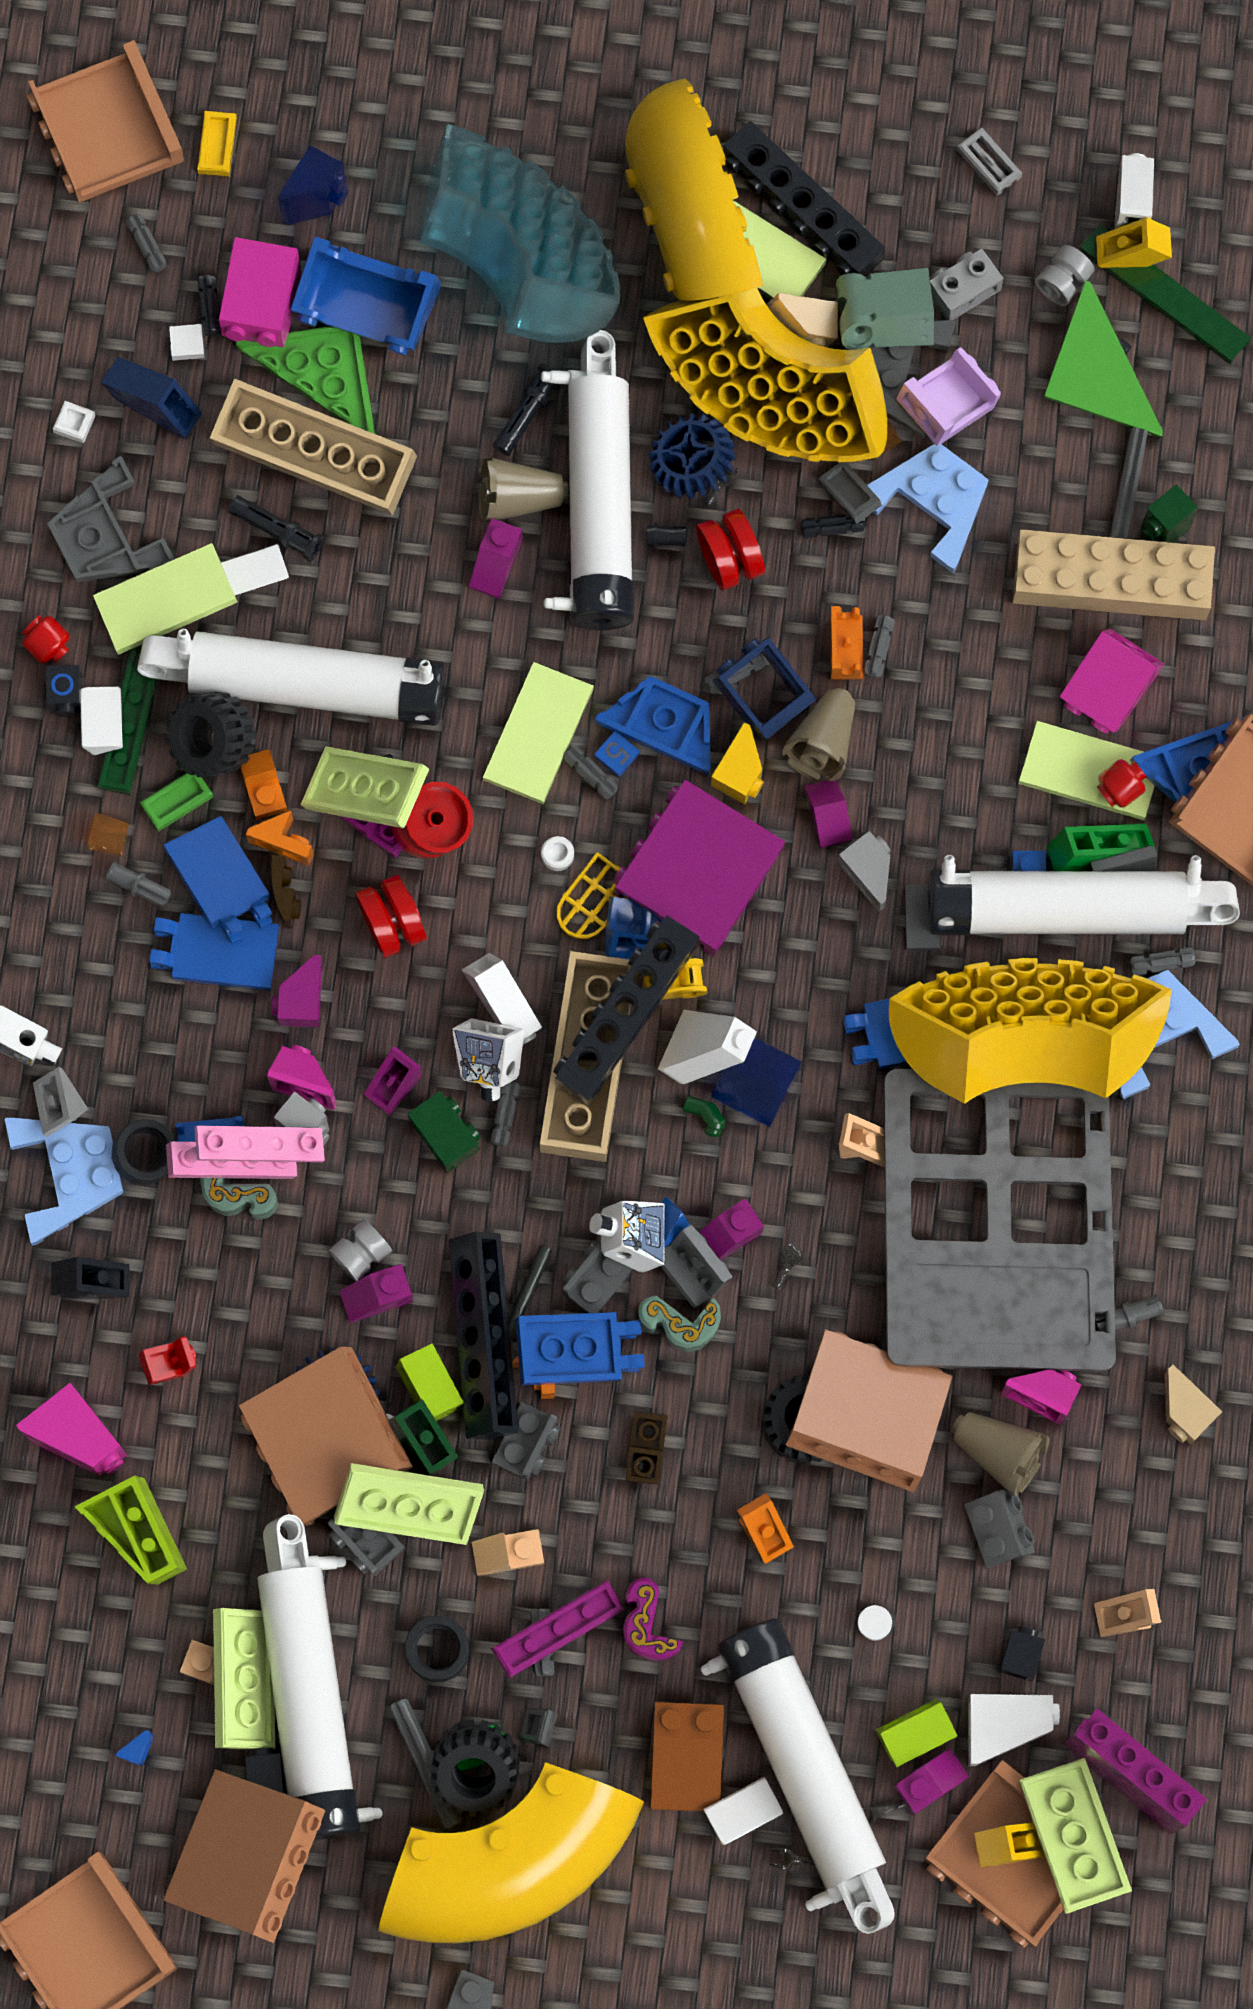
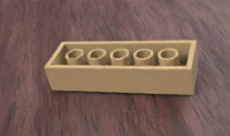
M234 379L210 436V439L216 446L392 516L417 458V455L411 448L237 379Z
M1020 530L1017 541L1013 604L1207 620L1212 600L1215 547Z
M570 951L540 1140L541 1153L601 1162L607 1161L622 1059L589 1107L555 1085L556 1074L553 1071L563 1056L569 1058L575 1049L572 1043L580 1030L584 1029L587 1031L594 1021L591 1019V1015L601 1001L606 1004L613 994L609 989L618 975L624 977L631 968L628 965V959ZM623 1002L618 1004L615 1009L620 1015L627 1016L629 1015L631 1004ZM608 1029L601 1030L597 1034V1038L604 1043H609L616 1037L614 1032ZM586 1056L579 1060L578 1065L584 1070H591L597 1065V1062L594 1058Z

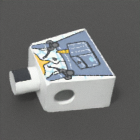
M0 1005V1052L29 1066L33 1065L36 1058L54 1066L62 1048L45 1040L48 1030ZM29 1038L33 1041V1044L31 1046H24L20 1040Z
M471 1018L453 1028L460 1075L464 1081L480 1084L482 1100L495 1101L501 1098L500 1087L517 1079L519 1075L524 1029Z
M621 1201L603 1208L601 1214L596 1213L593 1215L590 1221V1230L592 1233L601 1235V1251L604 1256L639 1272H646L664 1265L663 1203Z

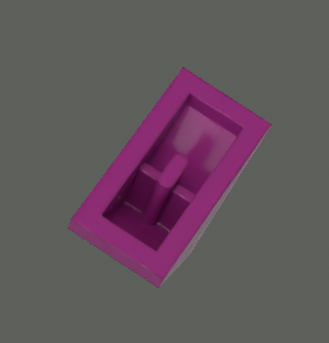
M826 780L805 785L804 790L820 849L852 841L846 799L837 780Z
M394 1046L391 1048L364 1095L390 1115L422 1078L421 1067Z

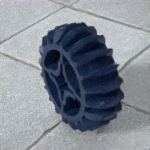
M691 413L687 421L681 416L678 417V423L675 425L667 421L668 430L666 432L658 430L657 435L660 440L651 441L654 451L649 453V459L652 462L650 470L655 475L656 482L663 486L667 493L674 492L676 497L680 499L686 493L688 498L693 500L696 492L706 497V489L711 487L712 490L717 491L716 483L718 481L727 483V477L724 472H733L731 461L736 460V454L733 451L735 445L729 437L728 430L722 427L719 421L716 419L710 421L709 417L705 414L698 420L697 416ZM699 438L708 439L714 442L715 447H708L707 444H701L699 442ZM670 466L683 468L685 475L671 471Z

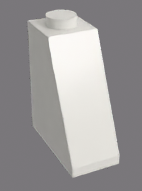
M1133 153L1128 156L1122 155L1118 176L1114 229L1146 217L1152 218L1154 158H1147L1139 153Z
M488 953L462 969L465 977L495 1023L524 1029L523 1044L528 1043L537 1036L535 1032L541 1029L542 1026L503 960Z
M683 1010L658 1070L678 1083L686 1084L742 1063L747 1056L757 1031L736 1017Z
M970 1694L968 1697V1766H977L1051 1733L1054 1730L1053 1724H1059L1060 1719L1059 1704H1053V1695Z

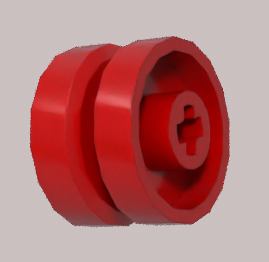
M737 508L722 514V528L713 519L696 525V535L704 560L711 576L721 591L738 585L739 572L747 580H752L765 574V565L760 547L741 509Z
M429 782L422 785L405 828L392 826V832L397 843L406 853L419 859H434L459 848L469 838L473 827V810L468 798L457 787L446 782Z
M398 874L390 876L381 882V890L386 900L385 902H382L378 892L371 886L355 892L362 915L384 959L400 952L401 944L396 933L397 930L400 931L404 941L410 946L427 940L417 906Z

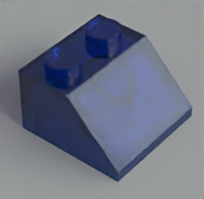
M310 145L278 196L282 223L291 225L330 215L336 205L340 207L348 195L344 163Z
M754 1037L744 1062L723 1069L711 1098L770 1128L801 1070L802 1061Z

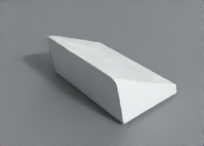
M278 544L221 562L234 595L289 578Z
M82 688L80 690L82 747L93 755L123 748L121 688Z
M765 1777L704 1809L722 1845L732 1842L783 1814Z

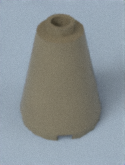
M483 457L481 461L479 477H483L482 487H478V503L481 519H484L483 522H490L491 518L503 520L560 507L562 501L568 499V482L563 481L561 474L492 457Z
M841 688L826 691L786 741L782 754L783 756L785 754L788 755L787 763L800 774L815 780H819L821 775L830 776L829 781H835L842 777L846 768L856 705L848 691Z
M972 1412L967 1413L966 1416L960 1415L951 1430L955 1434L953 1441L1009 1493L1017 1496L1018 1492L1022 1493L1035 1476L1041 1465L1038 1463L1039 1452L1046 1454L1050 1441L1049 1436L1043 1433Z

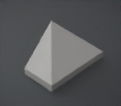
M60 1067L33 1082L42 1132L46 1137L70 1124L88 1110L66 1073Z

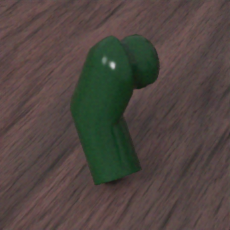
M688 1095L683 1111L701 1116L706 1124L704 1133L710 1137H719L722 1129L725 1128V1119L717 1105Z

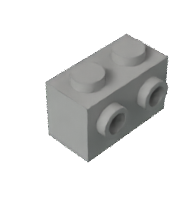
M983 249L978 250L974 254L971 251L965 253L957 260L956 265L948 270L946 268L939 269L930 277L932 300L946 320L956 319L1001 291L1004 278Z
M295 1091L274 1116L276 1127L322 1128L323 1146L330 1137L327 1134L329 1131L328 1117L324 1114L326 1109L313 1098L306 1101Z

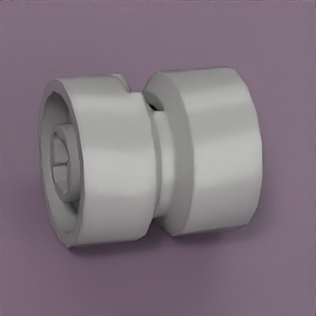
M1063 245L1051 259L1052 265L1045 266L1037 276L1035 284L1039 291L1050 301L1060 306H1067L1078 293L1079 289L1077 286H1083L1095 269L1091 261L1082 252L1072 246Z
M362 1219L350 1230L349 1239L341 1238L328 1251L343 1270L354 1281H358L371 1271L370 1264L372 1262L380 1263L392 1252V1249L375 1228L365 1219Z

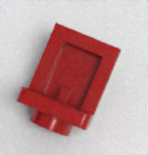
M186 1336L179 1337L173 1343L142 1350L138 1354L148 1385L184 1377L196 1367V1353L193 1346L188 1343Z

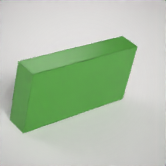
M186 773L140 802V804L159 832L214 796L201 777Z

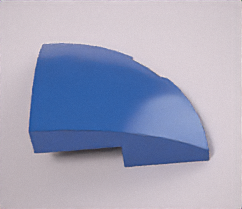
M610 896L606 923V956L629 960L638 947L643 950L650 940L646 936L652 925L656 921L662 923L663 920L630 899Z

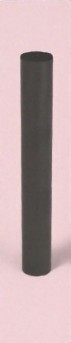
M540 1245L509 1314L510 1342L513 1341L516 1334L515 1318L524 1316L553 1251L544 1245Z

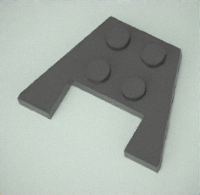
M934 321V345L923 346L949 352L956 321ZM872 343L868 347L871 348L880 378L887 415L900 426L903 424L913 430L914 434L918 437L926 439L927 434L896 400L906 382L915 346L876 347Z
M122 456L116 458L112 462V466L104 474H99L91 482L92 485L79 497L76 496L47 523L76 582L145 573L175 560L164 538L133 552L115 519L106 498L135 485L134 479Z

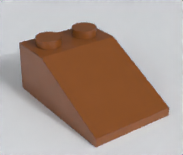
M655 1702L651 1810L705 1812V1808L720 1801L724 1705Z

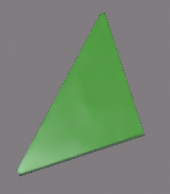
M1085 281L1044 398L1130 428L1145 429L1148 434L1161 438L1163 430L1091 282Z
M328 326L288 332L284 348L278 346L265 347L257 342L246 340L236 341L239 351L336 418L375 434L360 335Z

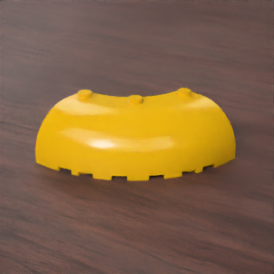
M684 78L655 89L642 100L634 111L626 133L625 145L629 169L625 170V175L629 188H635V192L639 195L645 206L642 210L646 225H652L667 269V273L663 274L667 291H673V295L680 300L693 301L736 294L762 287L764 284L754 246L750 245L748 238H744L743 235L748 226L745 215H743L740 206L736 207L733 199L738 198V193L732 175L726 171L723 172L722 166L725 165V155L717 135L710 137L707 128L712 125L705 107H702L698 94H690L694 92L693 86Z
M758 288L711 299L679 300L643 317L652 343L659 356L662 355L672 371L670 374L676 382L679 381L683 388L691 395L689 398L707 415L713 416L735 436L747 442L750 440L765 447L766 450L782 456H795L814 462H819L820 460L855 462L878 458L883 453L887 441V413L880 378L870 347L856 350L832 349L811 343L799 337L774 316L762 299Z
M1038 958L1008 959V965L990 966L989 962H982L964 966L963 972L949 975L945 971L936 974V980L924 985L919 981L889 999V1022L897 1047L911 1068L931 1086L964 1104L989 1090L1020 1083L1067 1085L1092 1092L1106 1099L1137 1073L1154 1049L1168 1015L1171 989L1135 974L1132 979L1114 974L1115 968L1104 966L1102 970L1084 968V962L1058 959V964H1037Z
M545 1762L538 1780L527 1796L506 1815L488 1825L458 1833H434L411 1827L386 1899L379 1924V1932L421 1942L465 1943L493 1939L537 1924L561 1910L584 1893L607 1869L634 1828L644 1802L624 1791Z

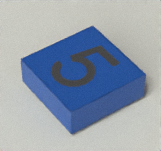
M614 731L594 754V758L620 778L639 756L640 750Z

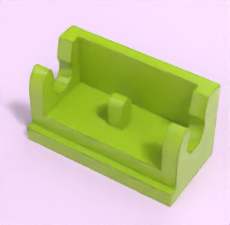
M433 1344L399 1359L395 1368L413 1402L416 1403L423 1399L436 1421L457 1411L456 1408L464 1403Z
M937 1699L875 1729L889 1759L893 1761L895 1767L957 1737L942 1703Z

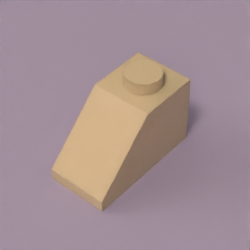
M778 293L766 304L784 326L811 343L828 347L838 338V302Z
M1172 1365L1164 1374L1166 1422L1170 1425L1168 1428L1169 1432L1178 1441L1183 1443L1186 1440L1191 1445L1222 1411L1183 1373Z

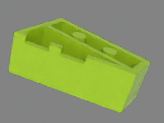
M133 1476L75 1506L147 1583L158 1585L187 1570L145 1478Z

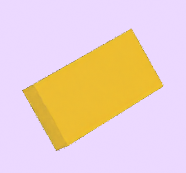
M204 112L197 168L198 174L230 177L237 122L235 113Z

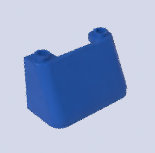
M314 237L291 308L293 313L299 315L297 321L314 327L317 322L373 339L388 344L389 351L406 356L407 351L414 352L442 284L437 275L422 270L417 275L413 269H403L350 252L344 247L340 249L337 246L330 245L331 242L328 240Z

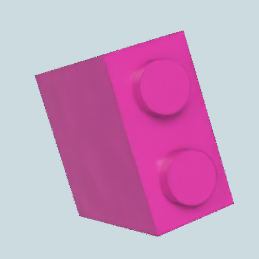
M235 237L219 316L222 336L233 341L246 340L257 342L265 347L278 346L284 348L294 315L291 311L292 304L302 277L298 249Z
M1113 629L1104 630L1067 684L1060 698L1066 701L1064 707L1074 714L1080 716L1083 712L1093 719L1091 724L1098 730L1106 734L1109 730L1115 733L1119 731L1165 664Z
M71 1383L16 1425L29 1441L98 1476H102L104 1473L111 1475L124 1464L122 1459L127 1456L122 1447Z

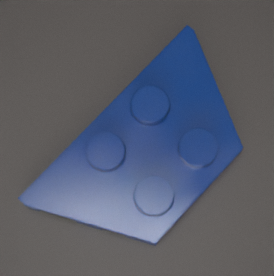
M649 676L638 684L634 691L626 693L618 699L615 705L604 713H599L595 718V723L613 732L616 731L632 741L706 775L710 773L709 702Z
M1233 721L1135 755L1130 759V762L1132 764L1135 761L1147 776L1146 778L1170 800L1176 803L1182 795L1186 797L1193 788L1189 783L1200 769L1204 771L1211 762L1207 759L1210 752L1217 744L1223 745L1229 735L1225 732Z

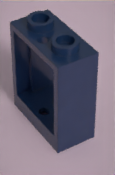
M769 637L760 642L757 638L749 642L741 649L744 655L735 662L732 658L724 662L716 669L719 675L712 680L743 721L750 725L751 731L760 742L767 740L816 700L815 696ZM760 653L763 654L795 695L791 701L762 724L728 681L730 677Z

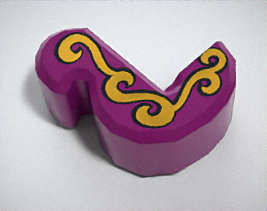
M639 1578L630 1584L626 1593V1603L628 1605L635 1604L637 1607L626 1617L623 1626L625 1644L634 1655L643 1659L656 1662L667 1661L680 1652L684 1642L650 1635L660 1589L653 1580Z

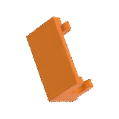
M831 606V679H863L862 615H860V609L854 607L852 612H842L840 606Z

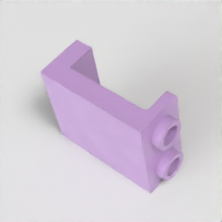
M960 347L955 350L950 360L917 381L913 377L905 382L896 400L935 445L939 446L991 411L996 405L1001 392L998 390L996 383L988 378L978 367L975 359Z

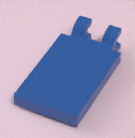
M222 816L164 844L166 855L210 927L214 928L221 924L231 943L243 938L241 932L243 927L236 917L249 910L260 929L272 923L270 918L272 912L265 903V901L270 899L269 892Z
M181 913L179 923L169 919L156 918L154 926L155 936L172 938L170 953L151 949V969L173 970L172 979L178 981L271 991L279 924L271 923L260 929L257 922L239 920L243 927V930H241L243 938L231 943L221 924L211 928L204 916Z
M889 999L864 1004L865 1014H851L844 1017L843 1025L846 1035L865 1030L869 1045L852 1048L851 1057L854 1066L877 1061L878 1069L881 1070L908 1064L897 1047L891 1031Z
M616 1312L518 1316L515 1318L521 1385L620 1381L622 1379V1372H638L639 1369L645 1367L644 1354L622 1355L620 1339H635L636 1335H641V1321L617 1322Z

